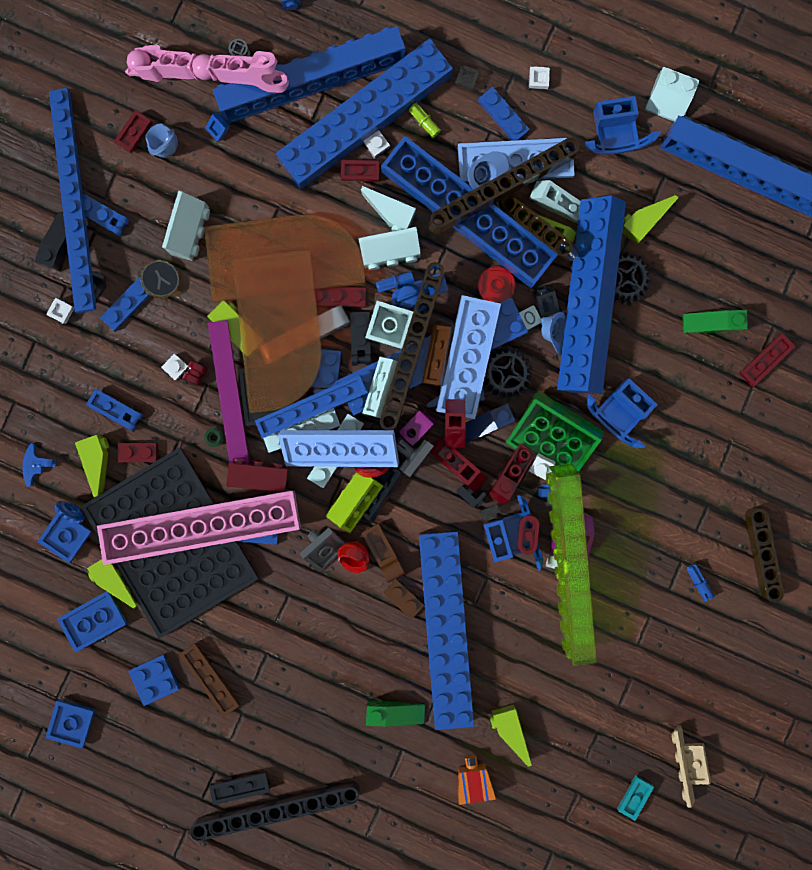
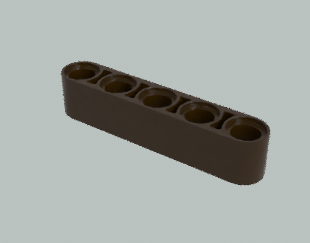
M511 195L502 199L501 209L555 253L567 261L574 260L578 256V247L518 199ZM528 214L527 219L523 220L524 216ZM542 224L541 229L536 231L537 227ZM556 235L555 240L550 242L551 237ZM570 246L569 252L564 254L565 248Z
M750 508L746 511L745 520L759 591L764 599L771 602H779L784 597V590L769 515L763 509ZM756 512H758L760 515V518L757 522L754 520V515ZM762 531L763 539L759 541L758 533ZM766 550L767 557L762 559L761 554ZM770 569L771 575L766 578L765 573ZM774 588L775 593L770 597L769 591Z

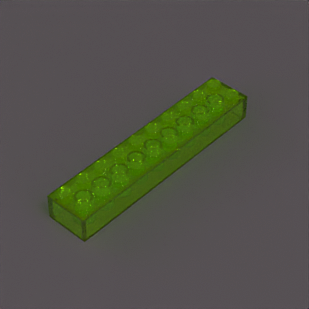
M572 463L548 466L549 473H546L547 485H550L551 492H548V501L552 505V511L549 512L550 521L554 525V530H551V536L556 545V548L553 549L554 560H557L558 567H555V575L559 579V585H556L558 597L561 599V603H558V609L563 621H560L561 632H564L562 647L565 650L566 658L571 660L573 666L596 663L580 473Z

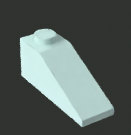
M550 180L537 181L529 199L541 207L578 224L580 200Z
M362 186V195L388 226L392 227V231L408 229L416 213V208Z

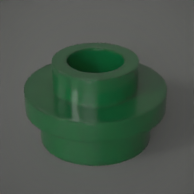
M211 428L206 431L204 439L207 445L217 447L223 443L224 435L220 429ZM213 434L218 436L216 441H213L211 438Z

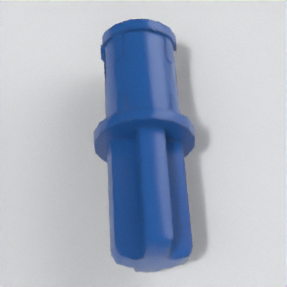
M411 271L397 276L393 274V277L377 281L376 287L380 293L394 288L399 289L398 287L414 283V278Z
M697 564L688 566L686 570L694 582L693 586L698 589L703 601L707 602V598L709 600L713 599L715 595L707 584V578L703 577Z

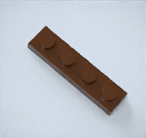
M196 642L179 654L223 718L240 706L236 697Z

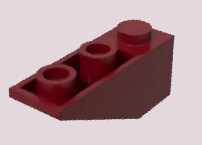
M445 399V448H465V399Z
M520 443L497 477L487 496L502 505L507 503L536 453Z

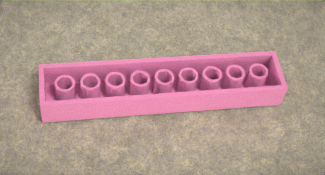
M288 491L97 526L103 565L300 530L301 524L295 491Z

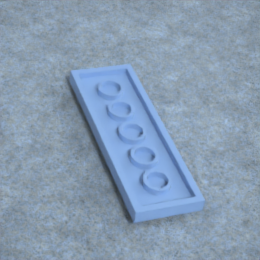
M567 138L459 143V178L465 183H469L467 178L468 169L471 164L492 151H498L506 156L509 163L508 170ZM550 156L551 160L556 161L554 157ZM574 159L540 179L573 178L575 176ZM533 165L535 169L540 170L537 165ZM517 174L520 179H524L523 175Z
M461 296L444 382L441 387L436 411L445 413V399H465L466 417L475 419L500 311V303Z
M280 430L278 434L286 466L398 467L399 465L394 430Z

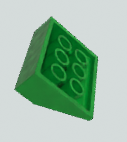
M538 390L505 443L515 449L520 443L536 453L533 460L539 453L555 461L551 471L571 483L601 442L604 431Z

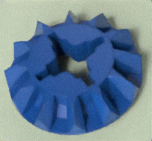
M60 501L54 506V511L59 514V517L68 520L70 523L79 524L85 518L83 511L73 503Z

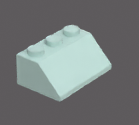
M178 191L162 248L169 254L193 261L194 256L197 257L199 252L198 242L200 238L202 239L205 231L203 225L205 220H208L210 209H208L209 207L204 201Z
M416 227L358 238L365 269L376 270L381 265L386 264L388 267L396 266L401 261L412 263L417 261V258H420Z

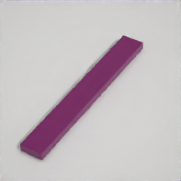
M228 320L208 323L229 461H233V458L244 459L245 463H250Z

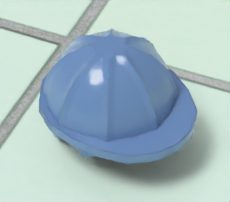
M161 123L151 127L146 134L147 147L151 155L166 158L175 153L178 139L173 129Z

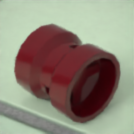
M190 361L188 364L189 372H185L182 378L200 386L202 383L200 376L206 374L208 368Z

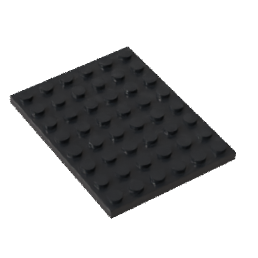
M179 447L100 496L82 505L81 508L98 535L97 526L216 504L182 447ZM238 541L114 563L159 639L259 579Z

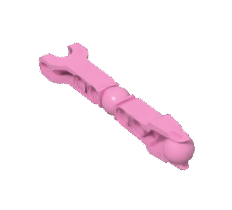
M150 45L143 48H134L135 50L128 54L126 61L128 69L125 72L127 75L139 76L144 80L159 82L163 78L213 79L214 81L219 80L225 83L254 85L266 92L274 93L284 92L289 85V80L285 73L275 70L277 59L270 52L257 51L252 57L209 56L206 54L196 56V54L190 55L187 52L165 51L159 45ZM273 80L282 82L279 84H274Z

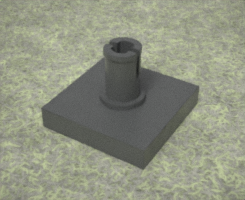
M402 438L397 441L404 447L403 449L396 444L397 450L406 457L398 468L409 477L433 448V445L423 438H420L414 447H411Z
M330 528L326 529L321 535L317 530H313L308 534V538L312 543L299 554L305 561L321 572L338 557L340 546L346 542Z

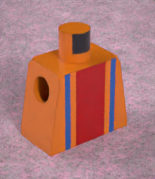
M476 755L465 756L466 766L458 768L459 805L496 800L486 765L477 764Z

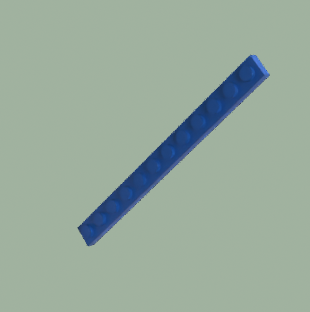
M68 88L49 91L74 309L79 314L96 311L97 309L71 93Z

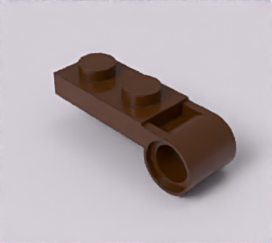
M379 523L363 531L362 535L378 562L386 581L390 583L404 575L405 571Z

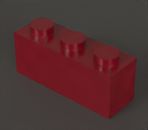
M233 458V461H229L226 486L285 492L287 467H283V463L273 462L272 465H264L263 461L253 460L252 463H245L244 459Z

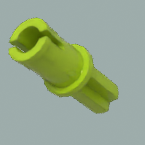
M417 103L411 105L409 112L419 122V126H422L432 139L441 132V129L432 121L431 115H427Z

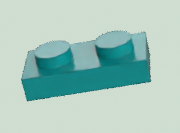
M635 775L617 810L636 821L654 786Z

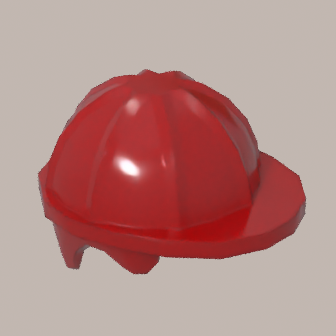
M358 541L346 542L338 550L339 563L347 571L362 573L367 569L370 558L365 545Z

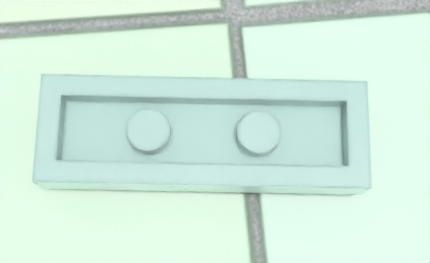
M379 357L364 406V414L381 418L398 361Z

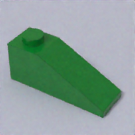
M747 310L683 314V333H726L747 330Z
M368 700L366 725L387 727L424 724L425 704Z

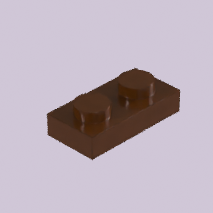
M397 579L383 592L410 619H413L424 606V603Z

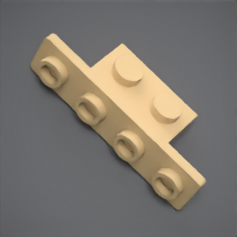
M677 725L674 732H672V741L677 747L675 757L676 762L680 764L679 779L680 782H683L684 786L682 790L683 800L686 801L688 808H692L695 802L692 784H710L709 767L704 743L685 744L682 726Z

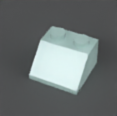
M663 67L656 78L645 111L674 121L678 115L684 116L693 99L699 80Z
M377 301L365 338L402 349L413 311Z

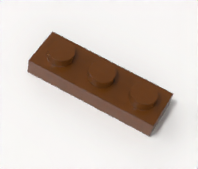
M433 325L422 383L443 386L454 328Z

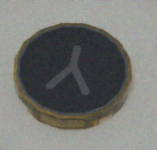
M163 260L151 261L145 265L140 277L143 290L148 295L158 299L168 298L173 295L179 286L180 280L176 268Z

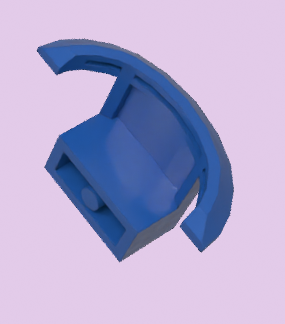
M635 96L598 101L593 114L599 145L595 144V140L586 141L585 147L601 155L630 152L650 145L658 138L662 131L651 132V134L639 140L635 122L639 113Z
M630 378L622 381L599 408L596 405V400L590 394L587 395V405L590 412L611 434L630 447H646L640 440L633 439L627 434L640 420L645 419L658 404Z
M520 495L517 497L522 513L484 523L494 562L513 558V555L522 553L517 547L519 522L524 516H531L527 500ZM530 521L526 522V528L530 529L532 527ZM525 541L523 546L525 548L530 547V542ZM538 543L537 549L533 554L537 569L540 571L544 561Z

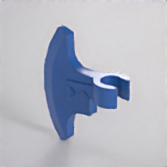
M33 443L27 448L23 459V477L27 487L33 485L35 475L43 474L44 467H56V459L39 458L36 455V445Z

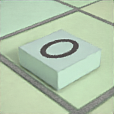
M534 305L519 312L527 330L541 323V318Z

